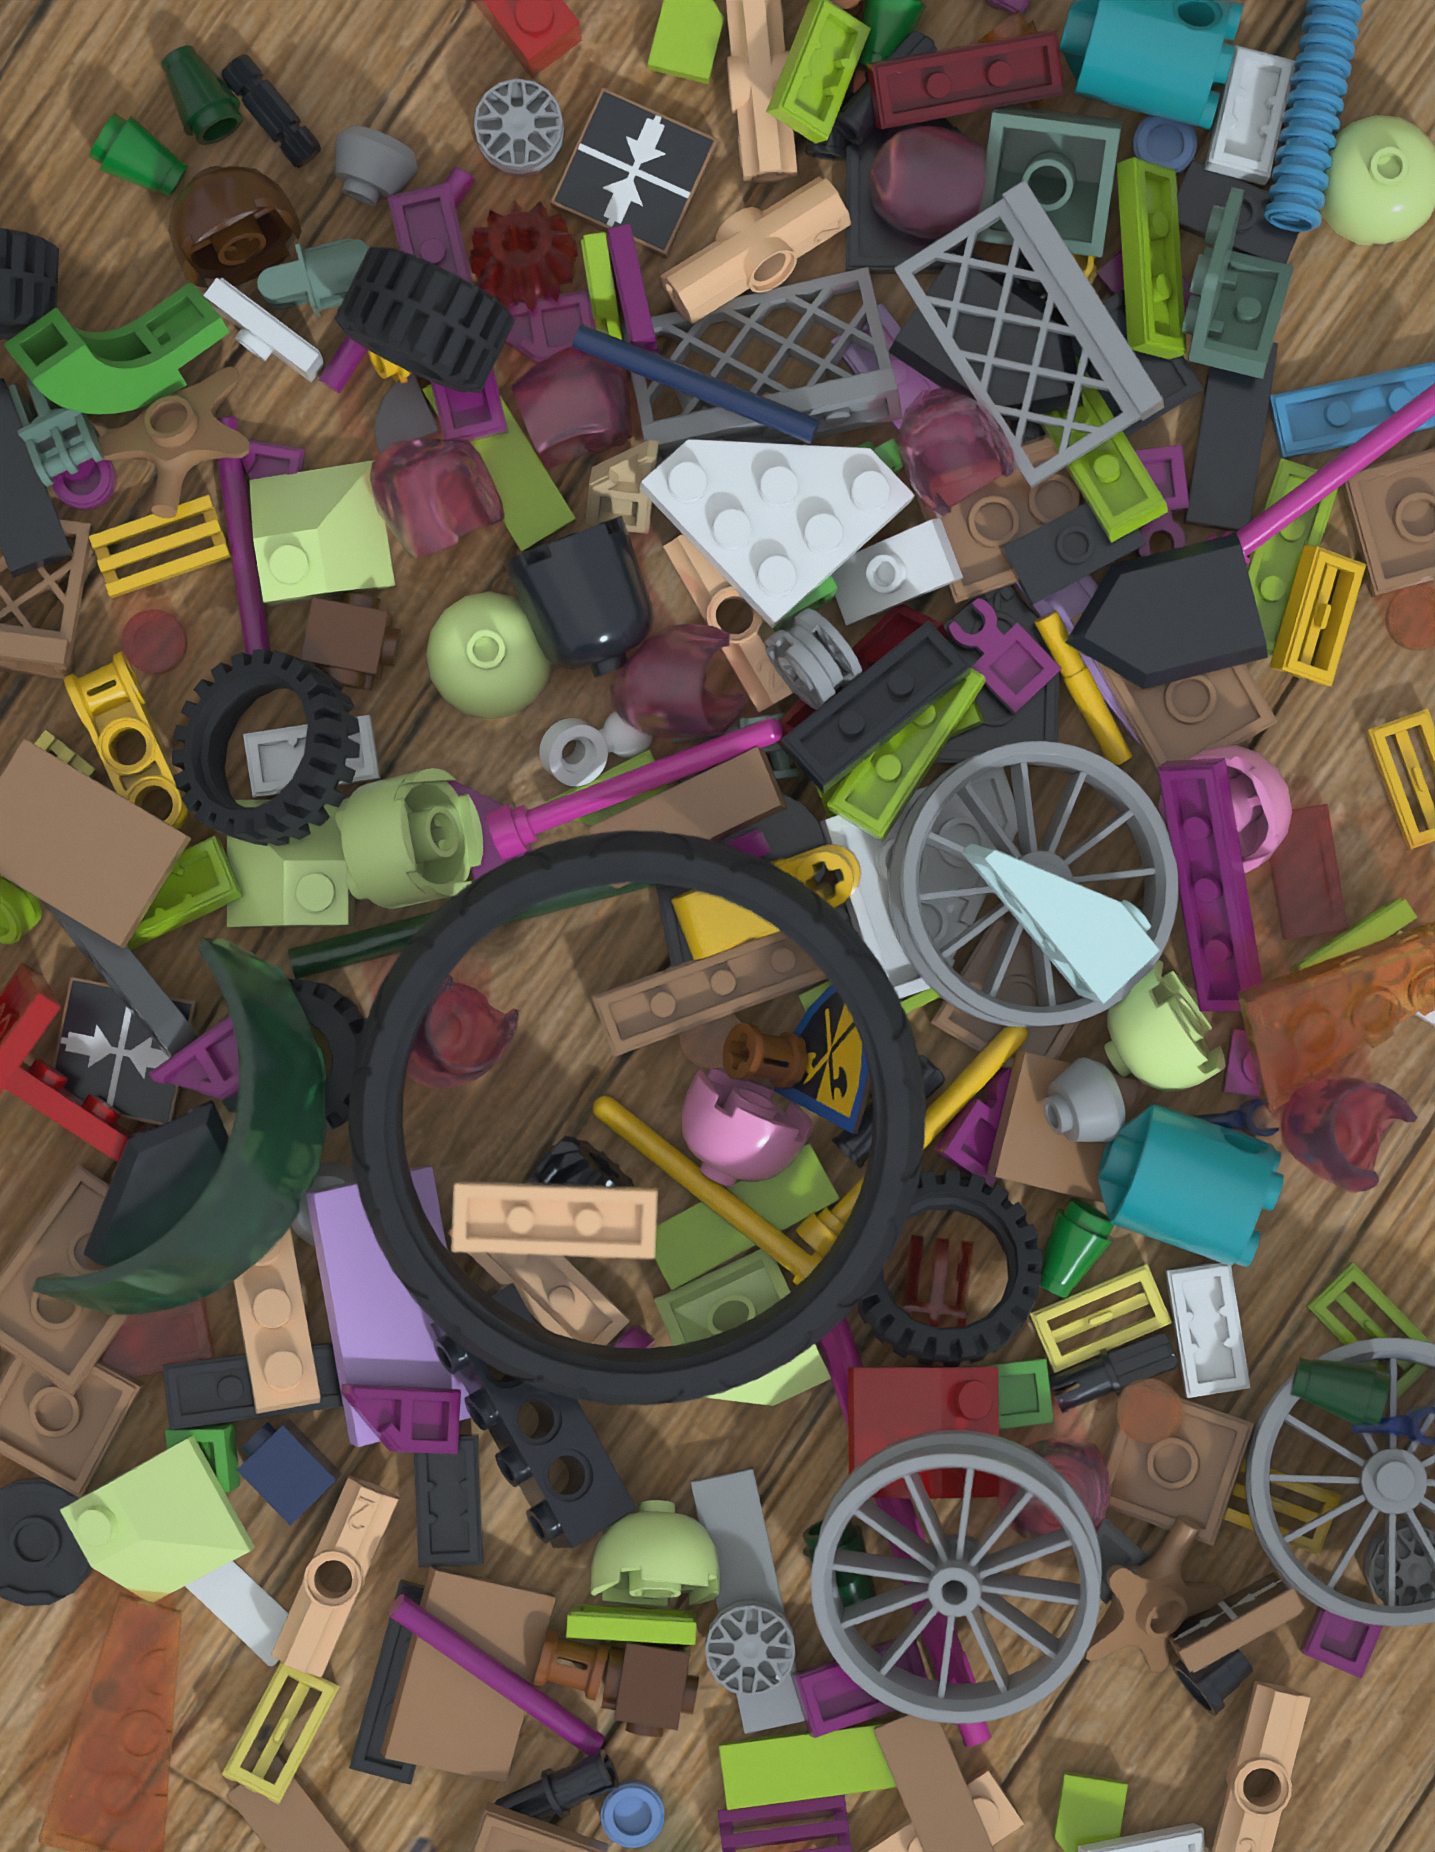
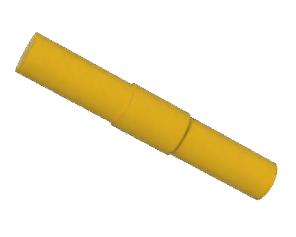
M1054 610L1041 616L1034 623L1054 661L1062 668L1060 670L1063 676L1062 679L1078 710L1083 714L1106 760L1116 766L1124 763L1133 755L1113 719L1088 666L1085 665L1077 650L1065 644L1070 634L1058 611Z

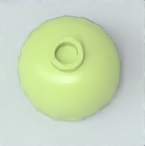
M1374 115L1349 123L1334 136L1337 144L1335 149L1328 151V154L1333 159L1332 167L1324 171L1329 177V184L1326 190L1321 191L1326 199L1323 208L1319 209V212L1337 234L1358 245L1372 246L1374 243H1396L1406 240L1428 221L1435 209V144L1420 127L1401 117Z
M490 591L465 596L445 609L430 631L426 650L430 679L443 699L466 716L486 720L515 716L524 710L526 706L534 702L548 684L553 665L542 652L519 599L514 596Z
M1158 960L1152 970L1131 989L1124 999L1108 1009L1107 1028L1112 1040L1106 1043L1104 1048L1110 1062L1121 1076L1126 1077L1133 1073L1142 1084L1162 1092L1183 1091L1202 1083L1222 1071L1226 1067L1225 1058L1220 1045L1209 1051L1203 1037L1204 1033L1213 1028L1205 1013L1199 1011L1198 1002L1173 970L1162 977L1164 963Z
M662 1500L637 1503V1513L625 1515L606 1527L602 1532L593 1552L591 1594L595 1596L602 1592V1601L637 1607H670L669 1598L678 1597L683 1593H689V1605L714 1600L720 1594V1566L717 1548L709 1532L699 1522L687 1515L675 1513L674 1503Z

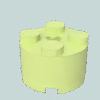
M430 768L367 783L357 788L350 798L343 799L340 806L336 807L335 819L341 831L342 848L348 867L346 883L355 898L359 900L369 899L383 908L395 909L457 895L463 888L473 882L466 880L471 867L481 865L483 856L482 827L478 812L468 794L458 796L453 787L448 783V781L456 779L448 772L437 768Z

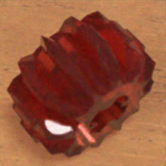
M515 200L510 208V214L505 216L489 210L487 217L488 227L474 228L472 236L474 249L470 251L471 255L469 256L471 272L478 278L479 288L493 297L499 295L500 302L507 310L518 300H524L525 305L534 312L537 298L542 296L557 303L561 294L559 285L573 284L576 274L574 262H576V257L578 256L576 239L572 238V234H569L567 222L563 219L562 214L548 217L547 209L544 208L541 201L529 212H523L521 206Z

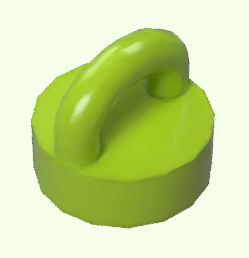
M0 875V943L12 945L23 938L40 921L42 909L38 897Z

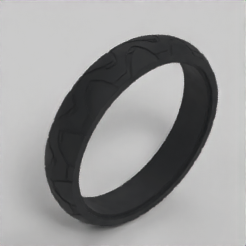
M636 830L582 835L552 842L531 850L484 873L439 908L422 925L408 942L407 947L399 954L389 973L381 983L370 1008L369 1016L365 1020L360 1042L355 1053L351 1078L352 1085L349 1094L348 1127L353 1171L366 1217L392 1271L422 1310L445 1333L470 1353L518 1380L536 1388L573 1399L613 1405L646 1406L685 1402L720 1394L742 1386L791 1362L820 1341L841 1322L872 1286L896 1246L906 1219H908L919 1183L925 1143L926 1117L924 1085L921 1077L922 1069L914 1034L905 1010L883 966L868 945L863 942L859 933L831 904L815 891L809 889L802 881L766 860L743 852L736 847L703 837L665 833L663 831ZM621 883L664 884L693 889L722 898L751 911L778 928L800 946L828 977L842 997L854 1020L865 1051L873 1099L872 1141L868 1165L859 1196L844 1228L828 1253L814 1270L787 1296L763 1313L735 1328L701 1340L653 1348L611 1347L587 1343L556 1334L525 1320L501 1305L481 1289L455 1262L439 1240L424 1213L412 1181L403 1131V1091L408 1061L417 1031L432 999L445 978L462 957L484 936L502 923L538 903L581 889Z

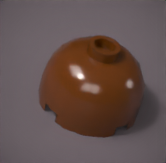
M213 166L198 172L174 201L168 226L175 256L185 278L194 285L209 288L204 278L214 279L222 277L232 286H236L259 277L263 270L277 266L290 254L285 243L292 233L299 240L302 232L295 210L279 184L255 168L241 166Z

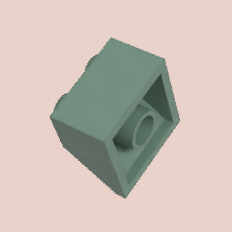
M1014 105L994 108L990 124L979 214L1003 199V193L1025 180L1072 254L1102 257L1123 120ZM1000 219L978 233L976 241L1013 246L1014 239Z

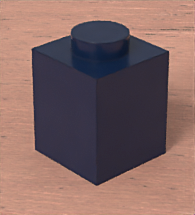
M290 1419L278 1430L267 1422L240 1448L249 1458L237 1471L290 1526L342 1475L335 1465Z

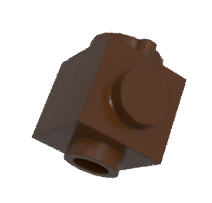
M343 592L341 602L312 597L301 659L327 672L328 675L335 678L343 687L372 690L374 678L380 680L382 678L384 665L395 666L400 645L401 629L391 628L393 617L388 611L379 610L380 599L350 592Z
M627 1641L626 1649L611 1646L601 1708L615 1710L614 1720L626 1722L625 1730L633 1734L663 1737L664 1728L678 1731L680 1714L693 1715L699 1676L687 1674L691 1645Z

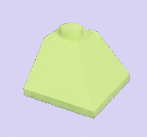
M375 460L297 472L291 475L284 474L249 480L253 541L264 603L276 606L312 600V597L326 598L342 595L343 592L358 593L396 586Z
M269 800L235 801L243 807H257ZM325 804L324 808L330 818L321 827L308 823L311 834L300 840L289 837V844L276 846L268 843V846H262L227 836V857L243 894L242 898L227 904V927H355V897L351 894L346 883L348 867L342 848L341 831L335 819V806Z
M759 1249L659 1296L654 1301L672 1344L679 1345L705 1339L735 1328L769 1309L787 1296L791 1290L777 1261L765 1251ZM814 1344L794 1360L769 1374L720 1394L707 1396L706 1398L774 1406L831 1379L816 1344Z
M193 1435L96 1487L60 1509L90 1566L150 1604L255 1548Z

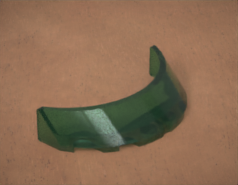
M202 939L197 950L211 969L227 1003L236 1036L239 1058V1093L236 1115L231 1136L219 1167L208 1187L187 1215L172 1230L144 1251L114 1266L85 1275L68 1277L57 1272L37 1277L31 1289L32 1291L104 1314L131 1315L168 1310L197 1301L223 1289L224 1286L240 1277L254 1264L260 1262L286 1234L300 1212L299 1204L301 1197L314 1184L321 1163L328 1124L325 1122L324 1080L327 1077L321 1048L316 1045L308 1019L293 993L295 991L294 987L279 967L225 939Z

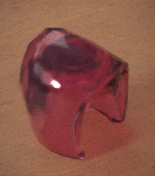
M924 126L897 132L879 148L867 176L874 210L891 226L920 238L941 239L978 215L983 195L986 168L983 144L943 127Z
M572 345L548 356L511 385L530 438L545 469L559 466L586 453L610 451L613 447L626 444L633 437L629 389L624 369L573 349Z
M947 388L922 390L905 409L898 433L900 458L913 488L925 507L937 518H942L952 512L951 507L1002 475L1008 477L1017 470L1018 466L1014 457V451L1001 426L983 405L966 393Z
M410 439L392 442L372 463L370 482L378 514L412 558L426 556L450 547L459 541V536L488 525H493L505 517L502 500L480 453L468 439Z
M680 624L669 625L646 639L627 660L610 688L611 706L622 722L642 734L663 738L706 737L726 732L741 715L749 696L747 692L736 695L713 694L705 689L703 684L707 678L705 669L713 654L721 647L729 646V632L710 625Z
M448 975L429 1004L417 1031L408 1061L407 1075L416 1083L437 1090L461 1087L477 1080L494 1067L511 1043L518 1029L520 1011L513 1008L504 1014L489 1005L486 995L473 987L454 982L453 977Z
M1322 1076L1307 1082L1293 1092L1283 1106L1279 1121V1132L1285 1149L1298 1162L1319 1178L1346 1191L1355 1193L1367 1191L1377 1186L1380 1180L1373 1169L1380 1148V1138L1384 1131L1395 1120L1400 1119L1411 1123L1415 1122L1418 1117L1404 1098L1379 1083L1361 1078Z
M1049 1438L1023 1446L1048 1461L1071 1483L1089 1511L1098 1533L1106 1517L1110 1502V1475L1097 1445L1092 1442H1086L1083 1439ZM1003 1477L999 1478L998 1502L1000 1511L1005 1508L1021 1488L1019 1485ZM1034 1495L1008 1525L1018 1535L1027 1540L1063 1528L1053 1513Z

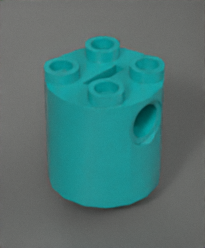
M1072 0L1059 51L1063 53L1076 79L1073 95L1210 130L1220 95L1219 92L1212 91L1211 86L1219 87L1220 83H1226L1235 45L1223 42L1224 39L1234 41L1244 4L1233 0Z
M1152 1101L1142 1113L1123 1125L1114 1140L1107 1142L1097 1174L1110 1224L1230 1266L1236 1263L1244 1267H1248L1251 1264L1259 1244L1260 1231L1254 1228L1261 1209L1273 1210L1284 1181V1174L1277 1172L1281 1152L1275 1150L1273 1144Z

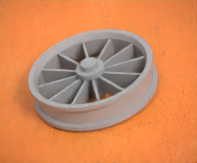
M1026 741L1004 745L972 756L942 773L927 786L907 812L892 847L888 870V902L892 922L901 947L915 971L935 993L955 1008L972 1017L1003 1026L1044 1027L1077 1022L1101 1013L1124 999L1131 989L1152 970L1160 958L1174 924L1178 902V868L1172 842L1165 823L1151 799L1126 772L1112 762L1088 750L1059 742ZM1027 765L1044 766L1070 774L1039 851H1037ZM1007 766L1011 768L1021 854L970 785V782L977 777L997 768ZM1083 782H1086L1108 799L1119 813L1062 857L1054 854ZM957 793L994 846L1001 853L1075 884L1144 877L1145 891L1142 914L1151 926L1146 934L1160 951L1104 1004L1078 996L1056 1005L1051 961L1031 937L1039 1007L1013 1004L995 998L1023 930V926L1012 915L983 988L980 991L964 980L945 959L1009 911V909L1001 902L938 950L927 928L921 901L992 894L995 892L990 886L919 893L920 863L925 843L970 863L962 853L966 847L930 831L936 818L944 806ZM1126 822L1137 844L1143 869L1072 877L1068 865Z
M1375 1338L1351 1343L1315 1359L1355 1363L1370 1360H1386V1374L1391 1375V1382L1385 1404V1450L1379 1451L1364 1422L1361 1427L1352 1425L1370 1456L1367 1462L1288 1414L1300 1398L1290 1395L1293 1374L1274 1393L1265 1406L1250 1440L1245 1469V1491L1249 1516L1260 1545L1275 1569L1296 1591L1319 1607L1350 1620L1374 1625L1414 1626L1435 1622V1598L1420 1603L1395 1606L1396 1514L1402 1513L1435 1572V1549L1412 1510L1417 1505H1420L1435 1514V1503L1424 1497L1427 1487H1435V1480L1427 1479L1424 1469L1435 1462V1453L1421 1461L1413 1455L1435 1418V1397L1404 1450L1396 1449L1397 1360L1420 1364L1435 1370V1344L1405 1338ZM1283 1422L1362 1470L1361 1477L1269 1474L1273 1446ZM1269 1482L1360 1484L1362 1493L1283 1536L1273 1512ZM1367 1500L1370 1504L1369 1509L1325 1583L1321 1582L1301 1564L1287 1543ZM1379 1511L1384 1513V1606L1358 1601L1333 1590Z
M943 1430L922 1433L897 1441L870 1456L845 1479L835 1493L823 1519L811 1571L812 1605L819 1630L832 1656L847 1675L871 1696L900 1712L935 1722L960 1724L991 1721L1015 1714L1044 1699L1065 1681L1081 1661L1090 1644L1099 1613L1102 1574L1101 1549L1093 1520L1083 1500L1071 1483L1044 1458L1013 1441L977 1431ZM935 1468H967L959 1534L946 1536L918 1472ZM974 1470L1003 1477L1021 1487L978 1540L966 1535ZM904 1477L934 1545H929L869 1501L868 1498L889 1483ZM1033 1495L1053 1513L1063 1527L995 1553H988L989 1548ZM855 1514L916 1560L836 1548L847 1523ZM1072 1545L1079 1567L1080 1584L1002 1573L1001 1571ZM835 1570L913 1581V1583L844 1608L837 1587ZM998 1594L1076 1605V1608L1067 1628L1058 1639ZM929 1598L927 1603L883 1656L877 1653L853 1626ZM978 1605L1045 1654L1022 1670L1009 1675ZM938 1611L948 1616L940 1682L914 1675L894 1665ZM967 1616L995 1680L967 1684L947 1683L955 1617Z

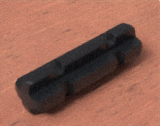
M246 54L236 57L221 72L226 84L237 97L243 96L241 101L274 143L281 142L279 146L281 151L294 167L300 168L309 163L321 151L319 141L307 126H299L301 121L298 115L268 79L262 80V71Z

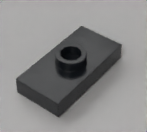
M1192 160L1177 193L1179 228L1205 239L1213 206L1226 208L1232 187L1245 190L1232 251L1286 264L1299 232L1281 229L1266 220L1264 217L1265 207L1267 204L1272 203L1268 198V192L1234 177L1204 170V164Z
M1085 503L1002 547L1001 551L1032 606L1146 545V542L1139 529H1136L1111 543L1088 503Z
M479 1434L459 1435L458 1454L414 1453L419 1567L483 1565Z

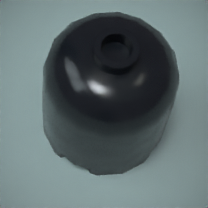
M622 516L604 521L587 530L569 534L522 552L520 555L503 560L507 574L542 652L550 662L558 667L573 670L590 666L594 677L615 671L630 664L626 652L643 643L651 632L654 621L652 603Z

